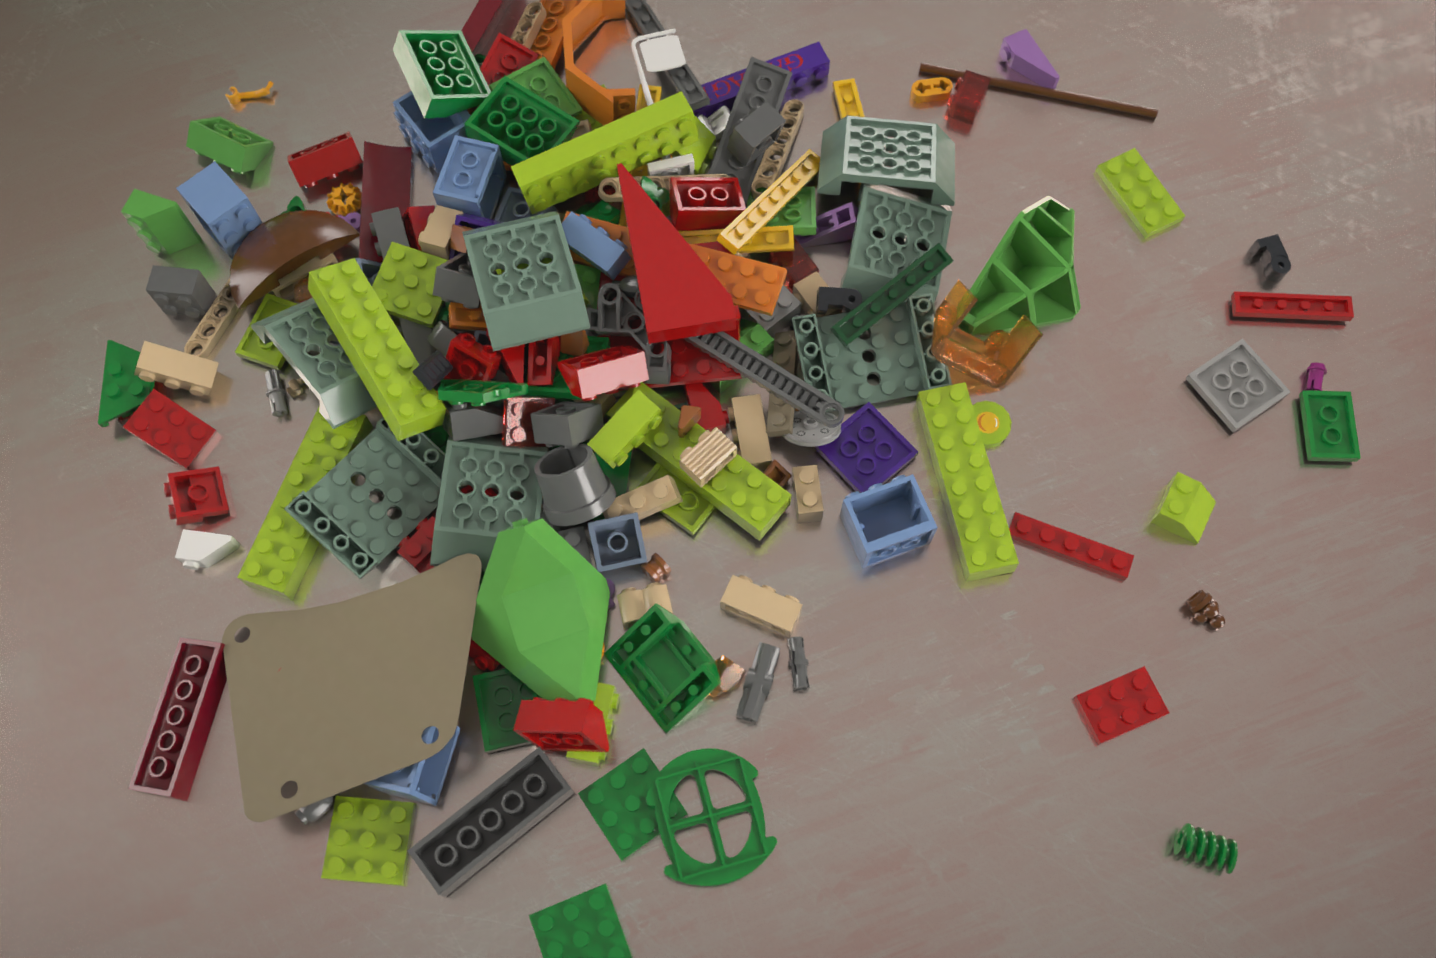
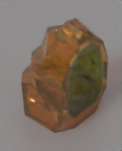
M724 655L718 658L715 662L721 684L709 695L720 696L724 691L733 688L735 684H739L746 670Z

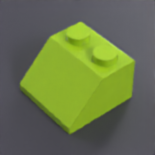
M694 115L699 141L674 151L673 158L692 153L694 158V175H703L708 173L709 162L711 159L714 160L718 147L716 146V136Z
M1177 472L1168 482L1151 523L1198 544L1216 501L1201 482Z

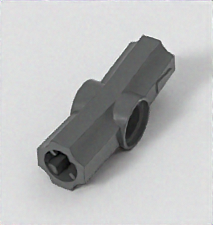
M759 642L752 667L749 668L744 682V692L736 717L748 722L758 723L765 697H768L774 679L773 672L780 654V648Z

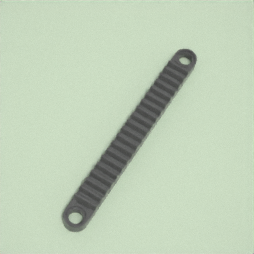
M638 290L634 296V301L637 309L643 313ZM725 332L683 338L686 342L693 344L694 347L701 349L702 352L708 353L710 357L716 358L720 363H724L728 368H732L736 373H740L744 378H748L752 383H756L759 387L766 389L767 392L774 394L775 397L782 399L794 409L797 408L801 413L806 414L809 418L818 421L822 425L834 428L842 423L844 409L839 402ZM829 408H834L838 411L839 416L835 420H828L824 415L825 411Z

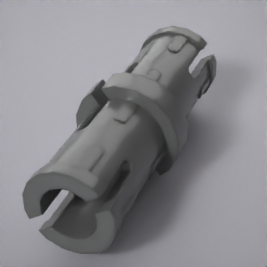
M791 637L787 639L790 653L788 665L792 670L793 690H807L810 688L807 674L809 661L805 657L804 637Z

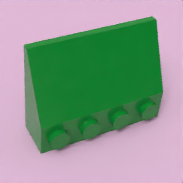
M399 30L393 52L424 118H445L480 105L491 93L461 30Z
M504 76L464 125L467 138L499 145L503 161L513 166L570 141L580 121L509 77Z

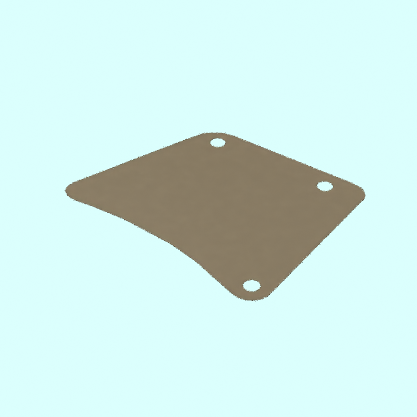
M467 553L456 556L400 583L338 603L301 610L246 614L234 619L227 626L222 637V643L225 644L223 651L244 814L249 820L264 822L426 760L446 746L456 731L461 707L482 569L481 560L477 555ZM242 627H247L250 630L249 638L242 643L236 642L234 639L236 631ZM430 726L436 727L439 731L438 739L431 744L424 743L422 740L423 731ZM288 781H295L298 785L297 793L292 798H283L281 795L282 786Z

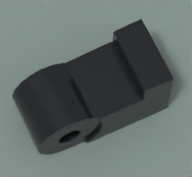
M1278 234L1257 239L1250 247L1249 251L1252 257L1259 256L1265 268L1264 276L1269 281H1281L1291 269V262Z
M819 286L816 298V314L825 315L828 309H842L844 312H851L862 303V295L856 289Z

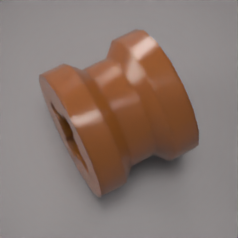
M657 553L651 556L649 562H644L640 565L643 573L653 583L660 582V578L663 575H668L671 572L668 564Z

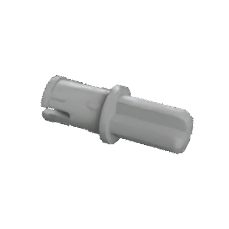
M276 369L267 370L265 374L268 388L266 396L270 400L272 415L275 417L284 416V414L288 413L284 397L286 392L282 388L279 371Z

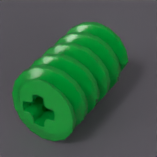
M1189 823L1185 824L1177 834L1173 846L1175 855H1178L1180 850L1184 849L1183 856L1186 859L1194 853V862L1199 863L1201 858L1205 857V866L1209 867L1214 860L1216 870L1220 871L1225 864L1226 873L1231 874L1233 872L1238 856V846L1234 839L1229 838L1226 840L1223 835L1216 836L1212 831L1205 832L1203 828H1194Z

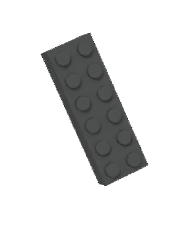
M538 747L411 847L408 853L437 894L446 897L575 792L543 750Z

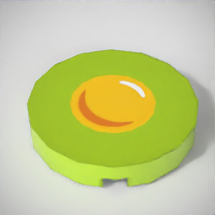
M981 401L973 404L984 446L990 448L1000 445L1011 431L1012 422L1009 413L996 402Z

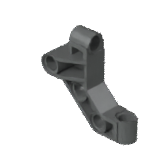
M612 283L603 285L598 294V309L586 308L590 329H585L587 336L634 337L645 350L649 380L644 383L669 385L671 379L670 345L667 341L649 344L643 314L618 286ZM634 320H642V324L638 329H631V324ZM657 344H664L662 353L657 355L653 353V349Z

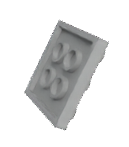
M1243 338L1186 377L1187 381L1232 432L1247 424L1290 393V390Z

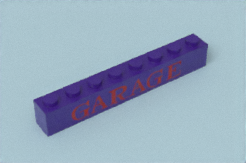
M820 42L765 61L792 72L786 91L829 75L830 60ZM747 68L702 84V88L710 98V104L694 110L693 114L697 118L700 115L708 118L724 105L731 111Z

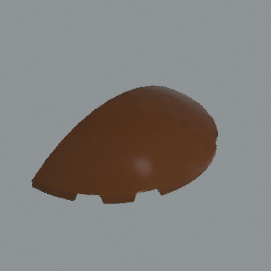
M317 210L287 212L265 221L249 233L233 257L230 267V289L235 303L240 310L280 286L279 279L316 256L322 260L359 237L360 234L342 218Z

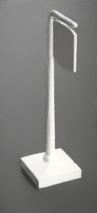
M675 29L638 36L631 43L647 106L654 103L635 45L638 41L647 39V41L640 43L647 72H660L686 64L679 38L676 35L668 36V34L675 33ZM692 153L674 158L666 155L661 157V161L647 164L648 176L694 175V158Z

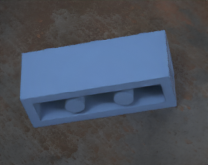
M571 211L562 222L569 249L614 280L631 259L626 251L628 247L618 239L615 241L611 240L609 233L600 226L597 229L591 225L592 222L583 214L578 216Z

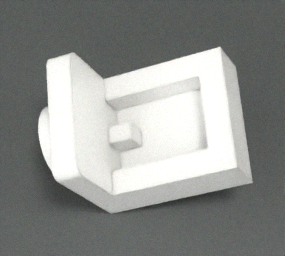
M724 105L710 117L706 118L700 115L698 119L716 136L717 141L723 135L731 112Z

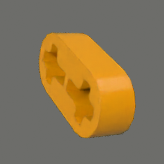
M945 77L918 80L913 83L910 96L918 103L945 100L950 97L953 84Z

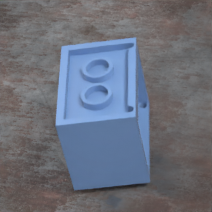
M412 91L393 101L396 110L393 114L400 124L398 127L405 138L409 136L412 147L417 153L421 152L423 154L422 158L429 168L433 167L439 173L442 170L455 135L467 138L464 123L471 115L467 110L445 118H424Z
M455 135L433 190L436 204L462 211L463 214L468 213L491 219L507 178L499 145Z
M213 162L176 188L201 226L231 260H233L242 241L249 233L263 223L248 197L216 162Z
M913 474L907 477L905 475L897 476L890 483L884 485L877 483L869 487L868 491L862 493L856 491L848 494L843 499L839 515L862 568L930 544L938 528Z
M433 726L426 728L422 733L423 742L426 744L434 743L439 736L438 729ZM456 727L455 736L453 735L446 746L437 754L364 784L392 796L436 806L461 728Z

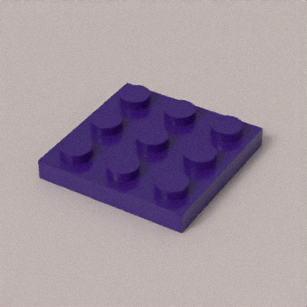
M870 402L866 403L841 424V433L837 439L825 445L815 446V449L859 493L868 491L869 487L877 483H882L883 485L918 456L919 453Z

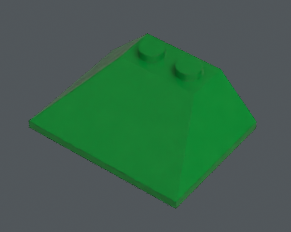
M657 603L604 653L665 733L671 731L721 684L713 657L684 621Z

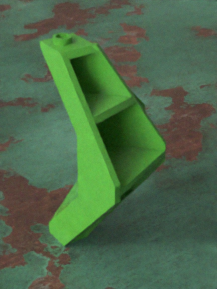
M1048 195L1022 210L1008 228L955 312L951 325L969 337L1072 320L1081 308L1074 270L1075 211L1073 208L1066 207Z
M527 518L512 522V527L498 533L476 599L472 640L541 698L555 701L556 698H565L569 701H578L579 698H586L594 702L596 700L610 590L606 578L542 518L529 522Z

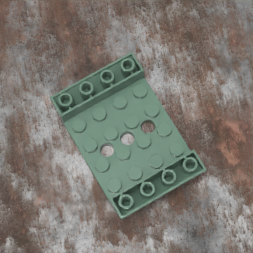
M847 115L823 131L817 193L840 195L841 181L931 189V204L954 206L955 143L936 123Z
M861 183L857 201H860L847 269L841 279L840 288L856 289L862 295L863 303L936 244L940 243L946 250L952 217L950 206L931 204L930 198L885 185ZM872 231L881 232L883 238H876ZM895 237H901L905 244H898L895 241ZM917 243L924 244L927 251H921L917 247ZM942 271L910 297L932 293L935 303L939 292Z
M556 211L462 232L493 351L590 329L581 286L562 223ZM544 258L553 259L549 264L541 263V260ZM521 263L529 265L526 269L522 270L516 268ZM496 269L505 270L501 275H494L492 273Z
M932 293L909 297L906 302L898 305L868 329L870 333L869 339L862 340L858 337L847 347L843 346L830 329L850 312L816 318V314L792 317L804 382L839 402L843 409L861 407L868 402L877 404L916 397L920 391L952 385ZM865 351L872 352L875 360L871 363L865 362L862 358V353ZM869 374L877 375L879 377V384L876 386L870 385L867 382V376ZM829 408L826 411L833 412L837 410L834 408Z
M313 298L251 325V328L264 344L273 342L320 400L319 412L333 429L377 408L341 344L333 346L328 343L332 340L339 341ZM313 350L318 351L320 354L311 356L307 352Z
M382 417L377 422L374 431L308 492L302 491L284 510L358 579H361L376 568L399 545L403 538L409 536L416 529L421 520L427 518L437 508L445 453L423 432L397 441L386 420ZM355 474H360L365 478V483L361 486H356L351 482V477ZM373 491H379L383 495V500L379 503H374L369 499V494ZM391 508L399 509L402 514L401 518L398 520L390 519L387 515L388 510Z
M492 435L453 441L450 436L448 437L433 533L430 566H438L456 556L470 553L480 558L481 571L486 572L500 531L512 527V522L527 518L529 522L540 519L542 493L534 467L537 461L547 453L548 447H546V444L535 443L532 440ZM463 485H469L473 488V491L469 494H463L459 488ZM494 488L499 494L495 497H489L485 494V490ZM514 491H519L524 497L520 500H514L510 494Z

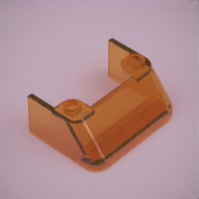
M958 280L935 312L931 352L937 361L992 388H999L1009 380L1043 334L1024 314L1010 333L1004 330H996L985 341L957 328L978 300L967 286Z

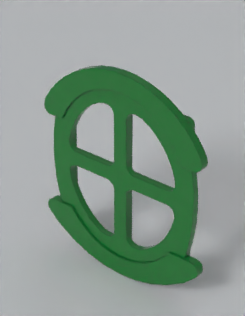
M713 748L698 749L676 757L657 774L648 790L646 804L649 807L655 806L656 821L661 841L672 864L665 866L663 870L664 875L688 885L717 886L727 884L754 871L772 853L777 845V839L774 836L766 837L764 812L758 791L752 780L758 776V771L750 762L726 750ZM716 770L728 775L740 786L745 794V800L723 808H714L706 784L705 772ZM691 775L696 780L703 811L694 816L671 820L669 817V804L673 791L684 777ZM748 812L751 815V828L747 842L736 856L727 857L717 822L723 817ZM706 824L716 855L715 861L713 863H703L690 857L677 843L674 837L675 832L694 825Z

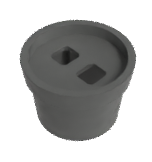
M579 443L578 447L571 449L560 446L543 455L535 464L534 470L543 497L542 507L545 518L554 525L569 526L591 520L607 510L616 498V490L609 477L603 473L592 448L586 444Z

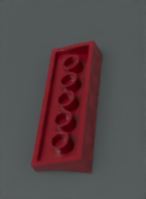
M512 0L478 1L461 30L473 56L482 53Z
M364 141L359 258L383 263V256L378 257L375 243L379 242L377 236L373 237L369 223L373 222L371 213L399 207L401 216H403L406 209L412 207L414 154L412 147L387 146Z
M180 637L130 781L129 790L185 802L188 801L227 681L223 651L225 644Z

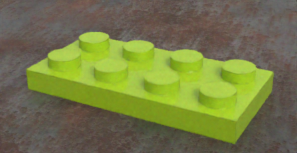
M1136 148L1097 165L1095 171L1145 239L1183 221L1185 218V214Z

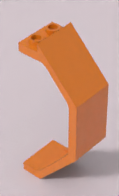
M582 0L562 19L566 87L583 111L603 126L635 112V88H603L575 66L573 53L603 21L608 19H625V0Z

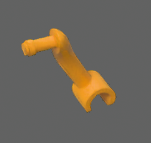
M269 81L266 88L241 93L231 86L229 89L233 95L225 94L229 103L233 105L238 104L241 99L264 97L270 94L269 90L273 86V82Z

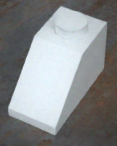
M183 529L175 558L187 569L209 568L237 550L240 543L230 535Z

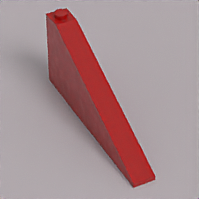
M617 164L648 343L652 344L736 330V320H740L738 305H733L730 293L623 164Z

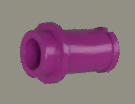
M1314 362L1307 368L1308 380L1305 390L1322 391L1323 377L1327 374V369L1324 364Z

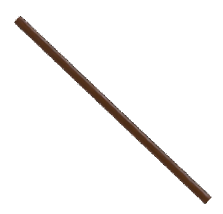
M921 63L919 69L920 72L1156 118L1158 114V109Z

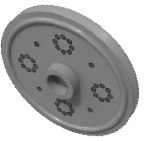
M795 411L793 434H784L783 437L787 441L800 446H821L831 443L838 438L841 433V424L837 427L829 428L809 418L806 414ZM826 411L824 413L825 417L828 420L837 419V417L830 412Z

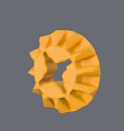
M341 183L337 188L332 187V192L327 194V205L331 212L336 215L346 216L349 213L357 212L361 208L362 192L351 183L348 185ZM343 194H345L348 197L346 199V205L341 200Z

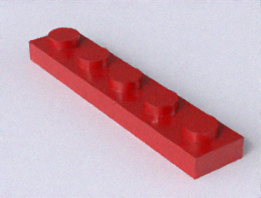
M1234 291L1231 295L1232 312L1235 317L1351 321L1354 318L1352 296Z
M1017 512L1013 514L1009 525L1011 537L1016 541L1122 580L1128 578L1134 559L1132 554Z

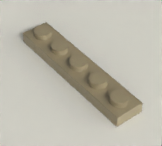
M794 330L775 333L773 363L797 377L799 354ZM770 393L766 433L769 437L784 436V434L788 433L793 434L794 408Z

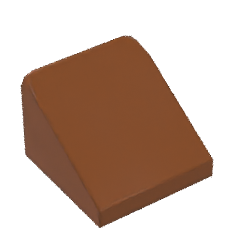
M452 224L449 248L468 254L462 232L473 230V228Z
M585 330L561 335L562 353L575 356L585 354L589 346Z
M681 406L678 424V436L680 438H684L700 420V407Z
M775 459L762 472L781 487L792 477Z

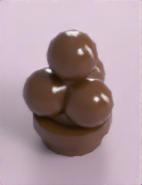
M1199 590L1187 600L1186 603L1190 606L1189 610L1194 613L1193 616L1197 622L1204 623L1209 620L1210 625L1216 629H1220L1225 625L1224 616L1218 614L1219 605L1217 601L1212 599L1210 593Z

